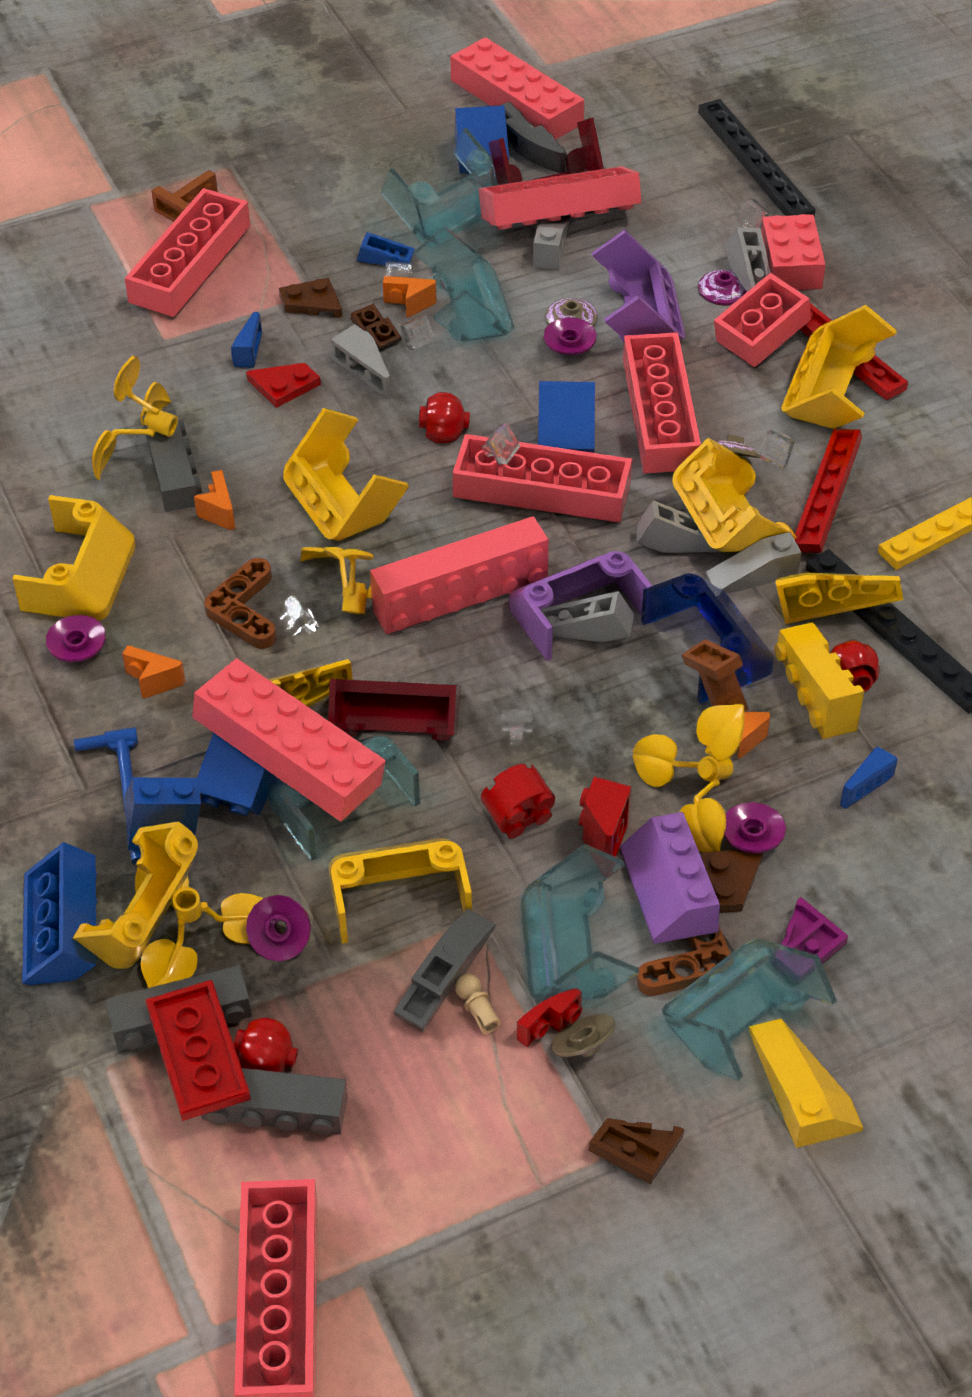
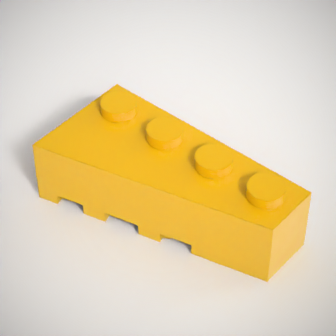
M811 622L779 630L778 642L774 645L775 655L778 661L783 662L788 681L794 683L800 704L806 706L811 726L814 729L817 728L822 739L857 731L864 690L860 685L853 686L851 683L853 675L848 669L842 671L839 656L836 652L829 653V643L816 625Z

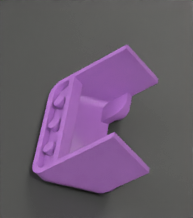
M624 229L592 252V256L608 270L610 287L616 293L620 292L624 296L625 305L604 318L605 323L619 334L623 342L624 336L678 332L680 341L685 338L673 279L668 270Z
M613 551L515 589L509 595V610L546 661L552 659L553 627L541 612L542 609L562 604L616 582L646 620L650 618L652 585L627 554Z

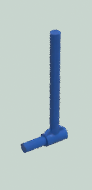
M136 727L107 731L103 735L74 739L75 751L101 747L117 751L125 809V794L133 778L129 749L138 744ZM139 849L130 850L133 865H136L138 859H141V851Z

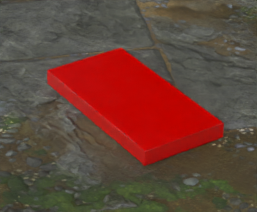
M212 980L145 999L182 1121L251 1100L250 1092Z

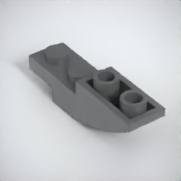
M511 102L501 104L505 106L508 145L518 154L541 167L558 173L565 172L567 154L564 147L555 141L553 135L548 133L542 125L533 127Z
M467 908L443 934L411 978L412 984L395 1008L394 1015L424 1032L457 979L467 972L495 929L496 924Z

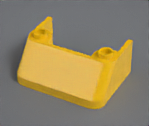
M867 305L818 327L807 342L782 403L781 410L791 418L831 429L843 427L845 424L863 418L865 413L844 396L855 367L869 362L875 355L874 349L876 344L896 335L897 330Z
M323 408L286 463L283 470V478L324 537L341 541L382 524L395 508L409 485L406 482L374 474L361 494L358 495L342 474L350 461V452L344 441L358 422V419L354 416Z
M50 495L48 501L55 531L85 535V538L73 565L65 563L52 565L47 569L43 579L21 575L13 576L12 580L20 611L59 617L84 615L93 617L97 621L102 620L108 616L135 551L134 535L95 501Z
M437 838L335 856L329 863V877L342 944L348 943V934L341 889L454 871L463 912L467 908L472 910V891L460 846L449 839Z

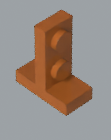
M207 170L173 194L157 186L151 190L154 211L174 222L203 188L218 192L216 174Z
M707 639L681 654L684 664L699 672L712 706L742 704L744 705V712L748 710L734 672L743 666L739 654Z

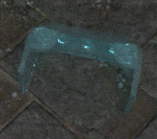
M467 128L462 130L453 154L468 170L470 175L439 192H436L431 185L425 182H416L408 186L394 168L389 169L381 191L382 196L417 238L426 245H436L480 220L481 209L478 188L498 185L491 156Z
M443 226L414 251V255L432 269L434 275L432 279L436 280V286L439 289L444 288L450 294L451 302L438 311L433 318L446 328L455 340L460 339L465 342L505 336L514 329L496 271L485 258L448 228Z
M374 736L357 740L386 760L384 769L414 806L420 804L419 772L397 745L386 736ZM282 780L273 783L268 789V802L271 809L309 859L313 861L317 858L314 828L300 811L301 807L311 801Z
M583 844L529 884L523 892L521 898L522 923L529 992L533 998L544 1001L556 994L577 988L582 991V1000L601 999L639 974L638 967L599 951L592 954L588 916L602 906L604 902L603 882L625 867L623 860Z
M756 939L740 946L666 1003L662 1013L667 1025L705 1068L739 1081L743 1074L736 1061L733 1046L729 1042L772 1008L793 1012L800 1009L809 998L831 1005L836 1003L837 999L818 955L767 940Z

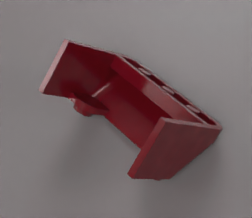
M594 118L577 122L582 147L573 149L568 153L566 157L568 171L537 179L604 169ZM504 138L488 142L497 183L503 185L522 182L519 168L509 164Z
M330 679L328 721L350 736H357L358 730L427 733L432 734V740L450 741V736L457 735L461 685Z

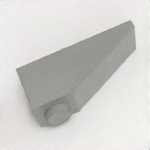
M561 217V220L546 221L545 218L540 222L533 242V267L559 270L571 218Z
M737 227L725 243L730 268L746 292H748L771 271L761 228Z
M354 324L331 339L332 360L385 398L391 396L390 375L374 338L369 332L362 330Z
M652 500L636 524L637 541L647 549H655L662 553L719 552L708 545L691 515Z
M790 532L763 538L706 571V578L716 596L772 583L777 578L798 574L801 551Z
M619 591L551 606L541 610L553 627V637L594 642H608L630 637L634 613Z

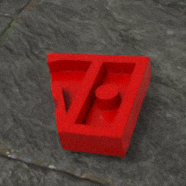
M306 363L249 370L246 372L247 381L276 408L321 385L320 376Z

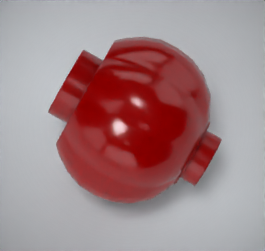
M435 393L427 399L426 406H420L419 428L426 429L425 437L432 442H453L460 437L463 428L469 429L470 412H465L460 399L451 393Z
M855 640L846 641L834 646L830 654L836 652L840 658L842 671L848 669L853 675V681H851L853 686L860 685L864 692L868 691L873 683L876 682L880 673L879 658L875 650L869 645Z
M268 1017L249 1022L246 1030L239 1029L233 1043L241 1068L284 1072L286 1068L293 1069L299 1050L293 1047L291 1034L287 1027L280 1021Z

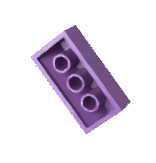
M679 812L651 817L620 845V852L653 944L719 932L720 904L684 813Z

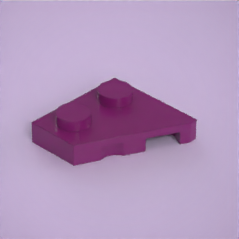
M800 897L797 899L794 913L779 948L777 961L802 981L846 945L848 935L805 899Z

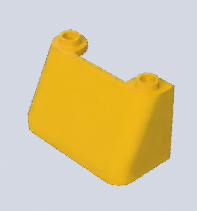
M707 438L675 470L672 479L673 485L711 548L719 552H740L763 538L790 532L794 540L797 538L787 524L783 522L774 523L760 515L759 511L749 504L744 495L751 489L756 480L753 467L748 460L712 439Z
M179 821L138 829L132 839L135 845H139L141 851V859H138L136 865L145 871L147 876L126 911L115 923L109 919H102L97 926H92L88 923L81 924L73 936L74 940L115 969L130 968L139 960L172 904L174 893L182 887L188 876L198 849V842L195 835Z

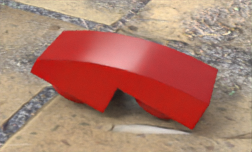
M577 988L567 990L533 1007L517 1021V1040L528 1047L535 1039H541L547 1033L550 1026L561 1032L568 1023L574 1024L583 1010L581 1007L582 991Z

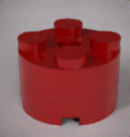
M518 764L506 769L493 779L496 784L490 791L486 786L481 793V802L500 831L506 834L509 839L520 836L524 832L525 827L536 823V825L546 823L553 815L550 810L555 803V795L532 764L531 768H527L525 764Z

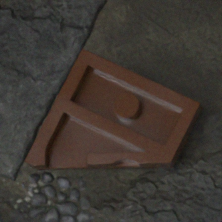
M329 277L279 288V297L285 312L306 313L318 316L319 311L334 312V317H343L341 305Z
M731 850L701 853V859L720 904L719 913L741 912L743 910L748 892L754 883L757 869L763 860L764 852L751 853Z
M607 1118L591 1139L588 1151L651 1184L682 1140L685 1129L673 1126L672 1131L652 1129V1123H628L625 1120Z

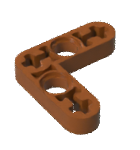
M263 558L249 560L205 598L204 602L206 615L209 619L258 649L269 648L276 642L275 626L270 620L244 604L271 581L270 563ZM235 586H243L246 588L244 591L239 593L231 591V589ZM240 616L248 619L241 624L233 622L236 617Z
M720 927L719 932L712 933L715 938L709 942L701 941L697 936L689 937L693 949L691 952L642 964L637 972V987L646 995L656 996L726 978L730 974L732 957ZM716 959L718 963H722V966L717 967L715 963H711V960ZM699 962L701 963V968H704L703 972H700ZM685 965L692 968L694 973L683 977L678 975L675 969ZM665 970H669V979L668 974H665ZM647 975H653L655 979H658V982L652 983V980L647 978Z

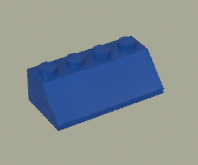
M65 842L61 843L24 873L22 983L26 985L74 981L96 966L97 956L73 939L81 924L88 923L92 926H97V872L95 855Z

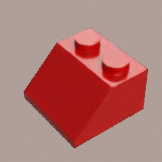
M594 777L590 788H584L581 794L580 806L583 809L579 818V826H583L582 840L602 872L610 875L620 845L629 826L631 786Z

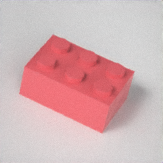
M800 214L763 217L761 233L771 273L796 290L822 289L826 264L814 215Z
M769 273L714 320L716 341L755 368L811 320L810 300L801 292L772 273Z

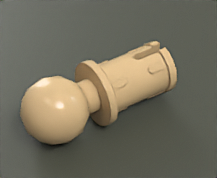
M464 974L456 981V994L461 999L466 1000L464 1008L474 1016L483 1034L494 1032L501 1025V1020L489 1002L490 996L487 992H481V982L476 975Z

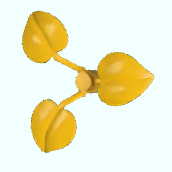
M131 355L122 366L115 379L114 397L117 401L122 402L127 395L142 405L140 421L142 426L146 425L148 429H114L112 432L105 430L101 434L92 454L93 472L95 478L99 481L101 473L114 451L118 435H150L153 437L155 432L171 437L177 428L178 416L162 411L165 406L171 403V400L160 383L153 382L150 385L144 400L133 394L132 388L140 372L139 358Z
M339 547L301 548V562L322 557H333L339 560L343 586L341 611L352 614H365L367 599H372L371 585L366 590V584L355 582L356 559L373 560L374 555L359 549L344 550ZM344 558H347L350 561L349 582L347 581Z
M742 704L712 706L701 713L697 721L696 733L698 740L707 746L705 753L709 756L703 757L700 762L675 761L677 745L671 738L662 734H654L642 738L633 749L632 757L636 770L641 779L650 786L660 787L668 784L674 776V767L697 768L698 774L702 779L710 781L694 797V804L685 805L680 810V812L684 813L698 851L703 853L720 851L721 842L725 834L726 815L723 807L712 798H701L713 787L719 786V780L728 779L732 775L733 763L730 757L737 751L744 729V705Z
M137 867L135 876L136 892L147 876V873ZM187 876L182 887L174 893L171 904L178 918V938L176 944L169 939H159L150 943L142 953L140 965L147 987L151 988L193 977L197 969L198 958L194 949L182 946L186 923L196 921L203 911L215 921L224 922L223 933L227 939L236 944H250L246 932L247 918L254 905L263 898L247 893L231 895L222 901L221 912L223 916H220L208 907L207 902H200L198 892L189 887Z

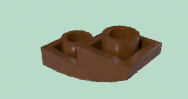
M374 303L351 313L350 320L352 323L371 334L378 350L401 340L402 337L388 317L384 319Z

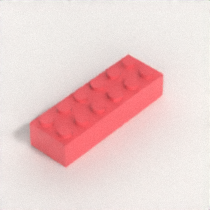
M486 37L450 56L451 81L490 106H501V104L511 102L517 110H520L528 123H531L533 127L542 125L548 133L553 135L555 140L577 128V122L584 120L583 98Z
M623 166L478 188L481 219L489 222L490 225L497 226V229L512 228L513 223L519 222L522 225H533L537 223L538 219L545 218L546 221H558L564 215H570L572 218L583 217L585 212L594 211L595 214L608 213L609 208L618 207V210H628L633 208V204L641 203L639 172Z
M203 188L125 277L128 303L174 317L250 227L248 201Z
M678 332L624 336L623 364L643 474L675 472L678 466L701 445Z
M465 434L452 473L453 497L621 523L631 484L632 459Z
M534 516L372 569L370 570L372 610L384 632L389 634L451 612H457L460 609L478 603L486 602L504 594H510L515 589L548 576L549 539Z
M238 658L194 692L193 719L340 822L382 784L385 759Z
M315 1179L241 1182L235 1397H316L318 1199Z

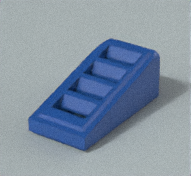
M366 232L360 246L357 261L408 268L415 248Z
M259 312L252 313L231 346L232 361L235 367L254 368L262 336Z
M878 746L874 748L844 785L840 806L845 809L891 779L895 774L897 757Z

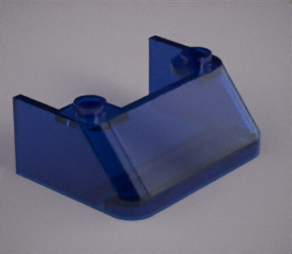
M688 573L643 589L641 616L643 625L694 606L699 609L722 640L720 646L740 655L743 666L734 671L740 687L768 677L773 672V654L729 596L720 588L696 574ZM699 674L697 700L699 703L709 700Z

